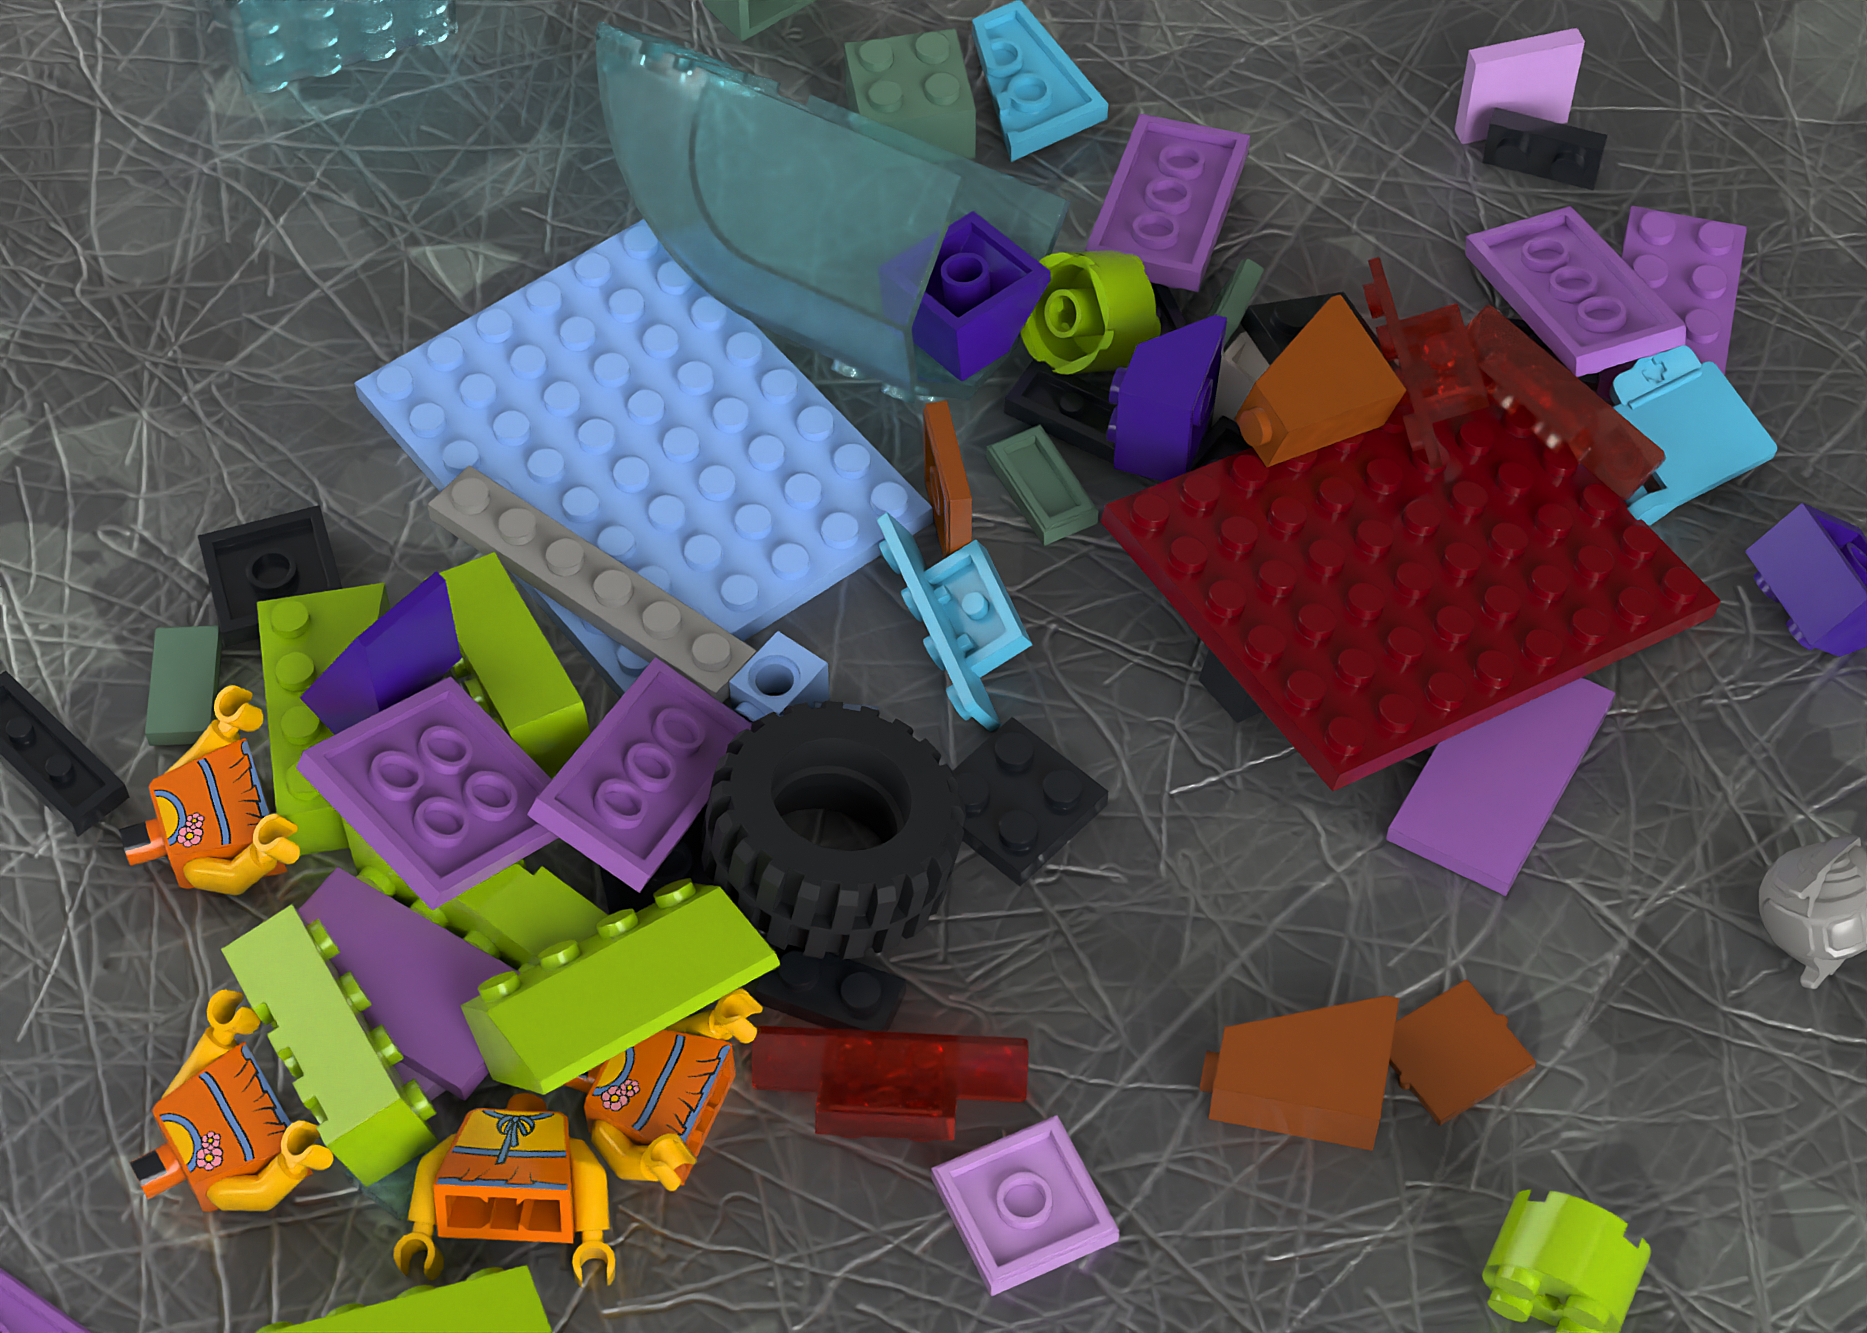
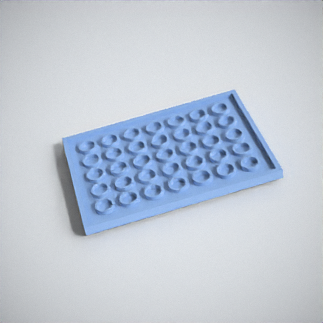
M650 216L354 383L358 399L440 492L470 465L741 641L747 640L882 555L879 543L884 541L885 537L877 522V518L886 512L892 515L912 535L933 523V507ZM510 572L617 696L621 698L650 663Z

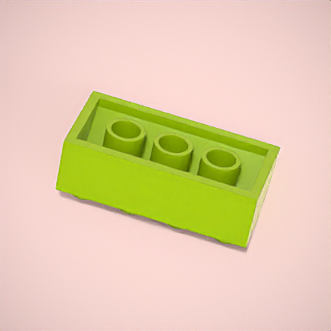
M682 879L656 891L653 895L656 902L636 913L634 909H625L605 917L596 924L598 933L577 944L576 940L571 939L548 947L537 956L540 964L519 975L516 971H507L484 981L478 986L480 995L460 1005L492 1080L545 1095L780 966L777 955L721 887L694 884L691 879Z

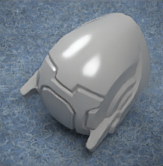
M1852 834L1832 838L1830 841L1802 846L1788 851L1769 867L1759 888V913L1765 929L1783 951L1806 966L1800 977L1802 987L1816 989L1829 974L1833 975L1845 959L1867 950V854L1860 848L1861 842L1858 836Z

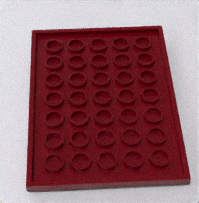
M1477 360L1406 387V392L1384 426L1267 468L1252 447L1105 505L1100 522L1332 792L1706 621L1714 616L1721 602L1709 587L1642 519L1636 520L1627 509L1629 505L1496 369L1489 365L1477 364Z

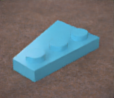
M1021 0L1013 1L972 19L973 40L1011 162L1107 120L1108 103Z

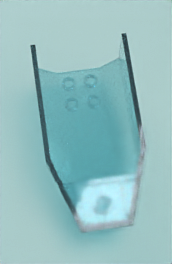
M599 21L596 30V65L600 99L609 139L625 184L639 212L658 241L691 279L712 297L740 316L763 328L834 359L831 365V369L858 380L864 381L866 376H870L883 381L880 388L881 392L909 403H915L916 398L929 403L944 401L946 398L969 400L1017 348L1021 333L1017 336L1008 353L961 382L913 342L911 328L949 225L968 213L975 211L1025 252L1039 261L1045 256L1052 254L1069 209L1070 200L814 95L809 96L807 105L777 94L780 82L742 71L730 66L728 62L671 40Z

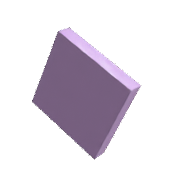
M1578 28L1469 50L1455 125V132L1461 145L1487 139L1490 121L1495 108L1557 123H1566L1569 117L1585 44Z
M1057 1115L931 1168V1179L991 1296L1111 1245L1119 1239V1229Z

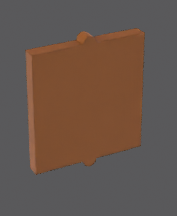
M1468 979L1396 1021L1389 1064L1400 1076L1399 1086L1402 1089H1410L1437 1124L1441 1126L1535 1068L1536 1061L1507 1027V1016L1504 1014L1497 1015Z

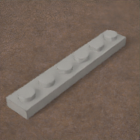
M470 465L427 504L432 521L484 555L495 552L505 569L647 662L651 663L656 657L721 703L730 695L729 681L757 653V650Z

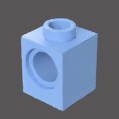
M777 631L729 681L731 708L750 723L771 712H775L778 717L783 716L784 708L791 705L807 702L810 709L814 708V701L824 702L830 699L828 663ZM771 693H784L783 695H780V696H769V695H768V694H771Z

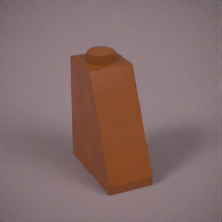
M1339 294L1331 297L1254 383L1234 420L1240 427L1244 440L1254 448L1267 468L1384 426L1406 392V389L1346 301Z
M1381 996L1224 1027L1220 1053L1206 1050L1199 1091L1212 1093L1209 1119L1373 1151L1381 1117L1399 998Z

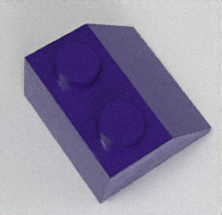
M975 211L968 213L880 268L886 320L961 382L1008 353L1051 280L1050 270Z
M1213 315L1140 343L1136 346L1128 368L1120 366L1117 368L1109 393V403L1116 404L1117 406L1114 408L1107 431V441L1115 443L1114 469L1163 482L1191 471L1214 411L1221 357L1224 354L1226 317Z
M1801 503L1745 552L1758 569L1753 577L1759 588L1776 603L1780 602L1791 617L1786 621V625L1793 637L1808 650L1817 648L1841 657L1867 647V538L1859 527Z
M437 571L434 572L355 638L300 697L334 735L444 680L443 676L461 659L446 580Z

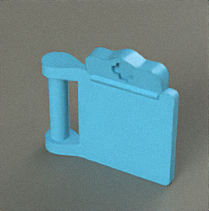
M1686 345L1672 348L1667 352H1659L1651 357L1639 358L1633 368L1617 375L1610 387L1609 396L1616 406L1584 417L1567 432V436L1578 450H1587L1619 496L1629 505L1628 511L1636 520L1642 519L1648 526L1661 519L1674 508L1773 459L1778 449L1776 443L1717 365L1711 361L1701 364L1692 349ZM1616 429H1619L1663 490L1649 494L1607 436Z

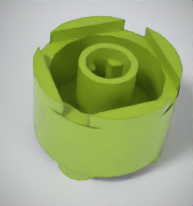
M1114 250L1053 253L1038 261L1050 270L1051 280L1020 333L1028 352L1038 362L1045 361L1054 368L1053 372L1059 374H1078L1117 370L1119 366L1126 368L1129 366L1138 344L1160 336L1161 325L1156 316L1154 292L1145 273L1144 264L1138 256Z
M1532 1189L1518 1192L1514 1197L1482 1272L1485 1284L1492 1291L1487 1301L1488 1306L1499 1315L1517 1322H1526L1529 1316H1533L1557 1327L1555 1333H1619L1651 1255L1649 1244L1642 1237L1638 1248H1636L1623 1237L1628 1226L1626 1222L1602 1207L1566 1193L1549 1191L1544 1203L1529 1201Z

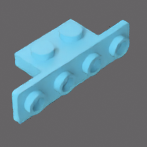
M886 512L877 518V522L885 537V540L879 543V547L893 571L898 575L902 573L908 586L901 591L905 604L919 622L924 621L930 633L929 636L923 639L930 657L942 671L947 670L953 684L946 688L947 695L956 711L964 720L967 721L973 717L988 731L992 732L1002 726L980 677L1033 645L987 549L977 539L928 569L912 534L892 515Z

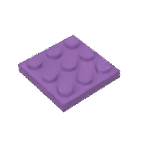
M451 676L304 750L296 767L431 910L436 909L559 838L527 816L536 798L552 779Z

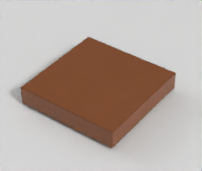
M947 400L926 403V408H923L924 483L929 504L933 507V520L943 559L969 544L972 539V497Z

